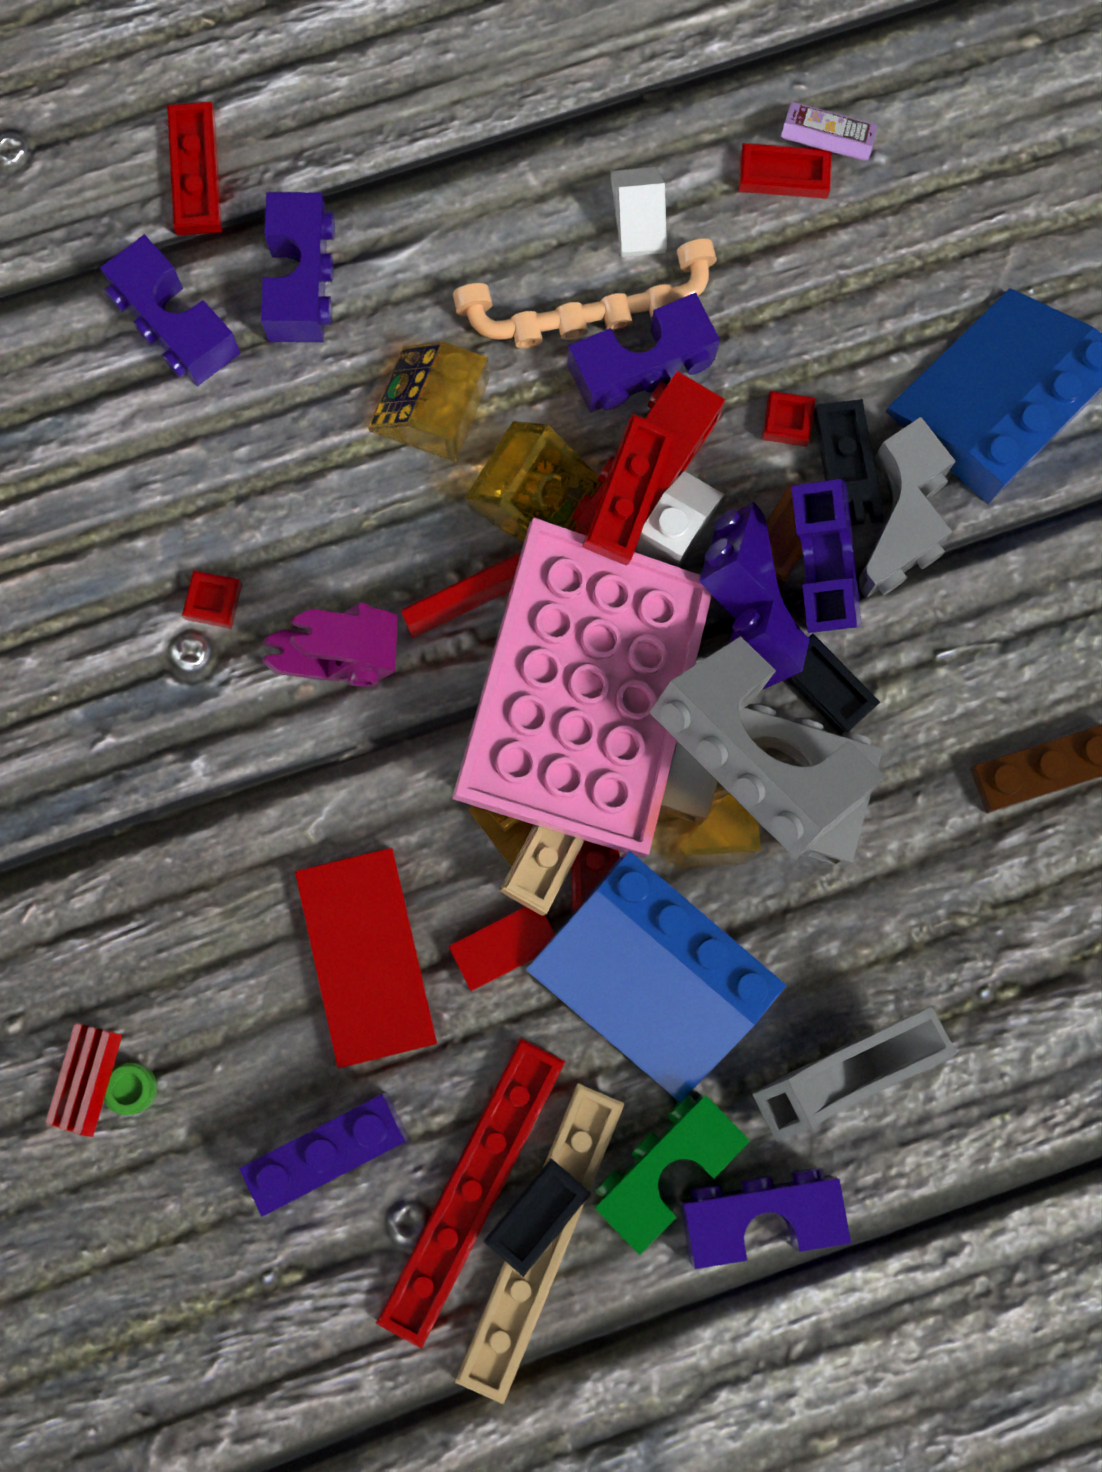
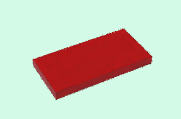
M393 848L295 871L337 1069L438 1044Z

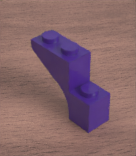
M752 502L738 511L735 509L727 511L715 523L714 535L710 548L705 554V564L699 582L735 619L730 643L741 636L776 670L763 687V689H766L803 671L810 639L795 623L781 598L766 519L762 510L755 502Z

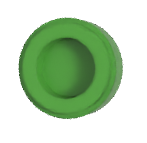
M124 1063L114 1067L104 1098L105 1104L110 1110L120 1115H135L145 1111L154 1102L157 1094V1081L154 1074L149 1068L138 1063Z

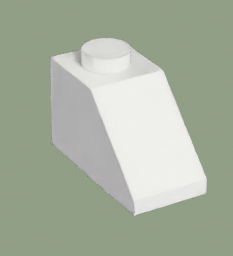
M684 471L664 492L645 522L636 551L647 557L680 568L725 494Z

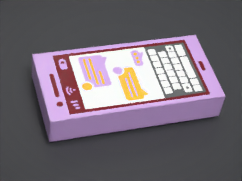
M791 101L781 137L786 140L868 161L878 125Z

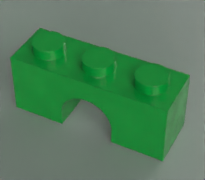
M689 1094L685 1096L667 1115L673 1123L659 1137L653 1131L650 1132L632 1150L631 1154L636 1160L623 1174L615 1168L594 1190L599 1196L593 1203L594 1208L639 1256L677 1218L663 1203L659 1195L658 1180L663 1169L675 1160L689 1159L696 1162L708 1176L714 1179L750 1142L739 1128L706 1095L700 1094L695 1100Z

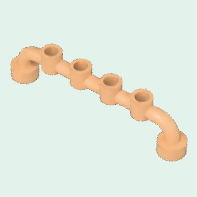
M692 240L677 249L681 270L691 272L689 281L683 285L674 287L668 284L657 285L649 288L644 293L629 296L624 293H616L606 296L598 302L583 305L579 302L563 304L553 311L538 314L534 311H525L502 321L492 320L485 313L493 305L487 284L471 283L461 286L453 292V299L457 314L467 316L471 326L480 335L490 339L514 338L516 347L525 349L541 344L543 342L541 332L559 329L562 339L571 340L586 335L588 333L586 323L604 320L606 329L611 328L612 331H617L632 325L631 314L649 311L652 321L654 309L695 292L699 296L705 290L708 283L709 267L717 259L712 240Z

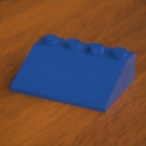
M1009 288L885 412L903 428L922 417L954 458L955 463L950 471L984 502L989 504L1102 391V333L1089 324Z
M631 851L622 854L525 969L679 1102L756 1025L787 986Z

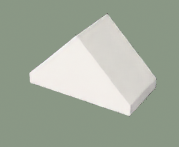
M647 167L611 171L610 176L621 257L666 253L665 182L657 168Z

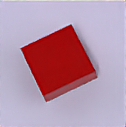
M769 391L761 440L807 447L810 442L816 398Z
M193 570L182 617L187 621L232 629L243 585L241 580Z

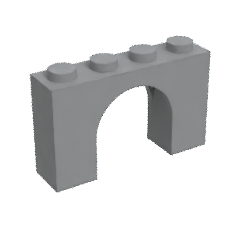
M740 636L671 680L649 713L797 859L857 809L886 776L850 741L819 764L809 767L785 764L761 750L745 731L740 720L739 711L754 701L776 670Z
M749 704L748 708H743L739 711L740 720L745 731L758 747H770L780 750L792 757L800 767L819 764L848 741L875 767L878 768L883 749L870 745L871 740L863 735L843 732L842 736L828 733L823 731L824 726L816 721L805 718H796L794 722L776 717L775 710L758 704ZM676 741L659 813L702 826L708 817L718 781L678 741ZM871 794L857 809L800 856L840 868H845L854 860Z

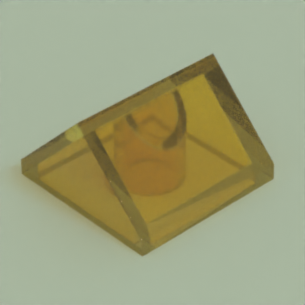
M728 792L680 848L671 863L678 869L748 864L761 852L759 823Z

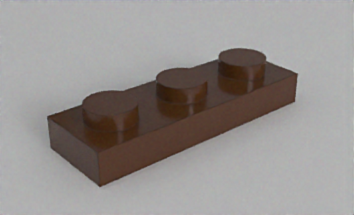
M1102 725L971 767L970 771L986 813L989 814L1101 778Z

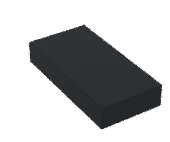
M812 633L808 637L810 640L803 671L787 678V680L842 736L843 732L851 731L880 701Z
M551 1158L483 1242L524 1277L591 1195V1192Z

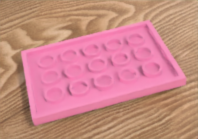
M533 518L527 530L452 799L625 853L631 851L635 856L644 858L650 853L677 741L649 712L670 681L695 666L712 594L699 582L701 576L699 574L635 552L630 563L627 566L583 548L582 544L586 535Z

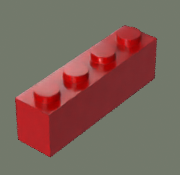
M679 371L675 373L668 385L661 382L657 386L647 405L651 408V411L645 418L646 420L677 434L646 521L664 492L687 470L719 421L726 400ZM610 457L598 477V481L602 484L595 495L591 497L586 494L577 506L572 517L577 521L575 532L583 535L587 534L615 457Z

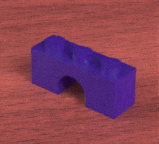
M266 192L264 235L271 257L291 258L299 262L296 270L287 276L278 278L263 277L261 323L268 342H324V325L332 324L331 296H325L326 282H333L334 278L332 253H327V240L335 239L334 212L326 211L323 195L320 192Z
M145 234L100 267L109 284L104 288L109 299L121 312L128 308L137 319L133 321V324L138 332L150 345L157 341L165 349L166 352L162 354V357L179 378L187 374L198 387L241 354L233 332L204 300H201L194 307L182 313L165 311L168 301L183 290L174 266Z
M696 292L653 310L650 332L657 345L649 351L636 353L623 348L617 341L611 328L568 345L567 367L590 413L601 408L604 410L615 409L624 404L629 396L644 390L647 393L654 392L661 382L668 384L677 371L682 374L687 372L689 375H695L711 366L716 358L720 338Z
M842 479L793 485L791 487L796 532L801 540L805 564V584H802L807 632L816 633L862 627L847 483Z
M384 1093L240 1167L239 1170L261 1217L397 1147L410 1138L388 1093Z
M810 1168L792 1172L793 1181L773 1184L772 1176H762L742 1180V1190L722 1193L721 1184L690 1189L692 1198L680 1200L690 1264L695 1269L748 1261L744 1242L746 1228L756 1216L768 1212L777 1213L784 1219L788 1227L791 1247L799 1252L851 1244L840 1179L831 1175L824 1176L823 1168Z

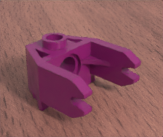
M361 602L344 613L309 609L291 619L292 625L304 628L308 633L282 629L264 638V644L278 648L280 655H266L263 657L262 663L280 675L326 681H348V684L360 687L376 686L378 681L395 672L398 615L370 607L368 604Z

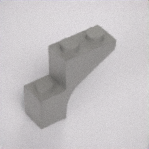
M922 417L885 440L874 457V462L887 480L891 494V508L857 580L858 588L865 598L879 589L885 595L898 587L907 579L904 572L914 565L918 564L921 569H924L945 553L942 545L952 534L951 529L927 498L934 495L948 483L945 476L955 463V460Z
M929 1006L856 1037L824 1058L788 1072L752 1095L776 1142L814 1128L843 1109L938 1065L957 1054L933 1007Z

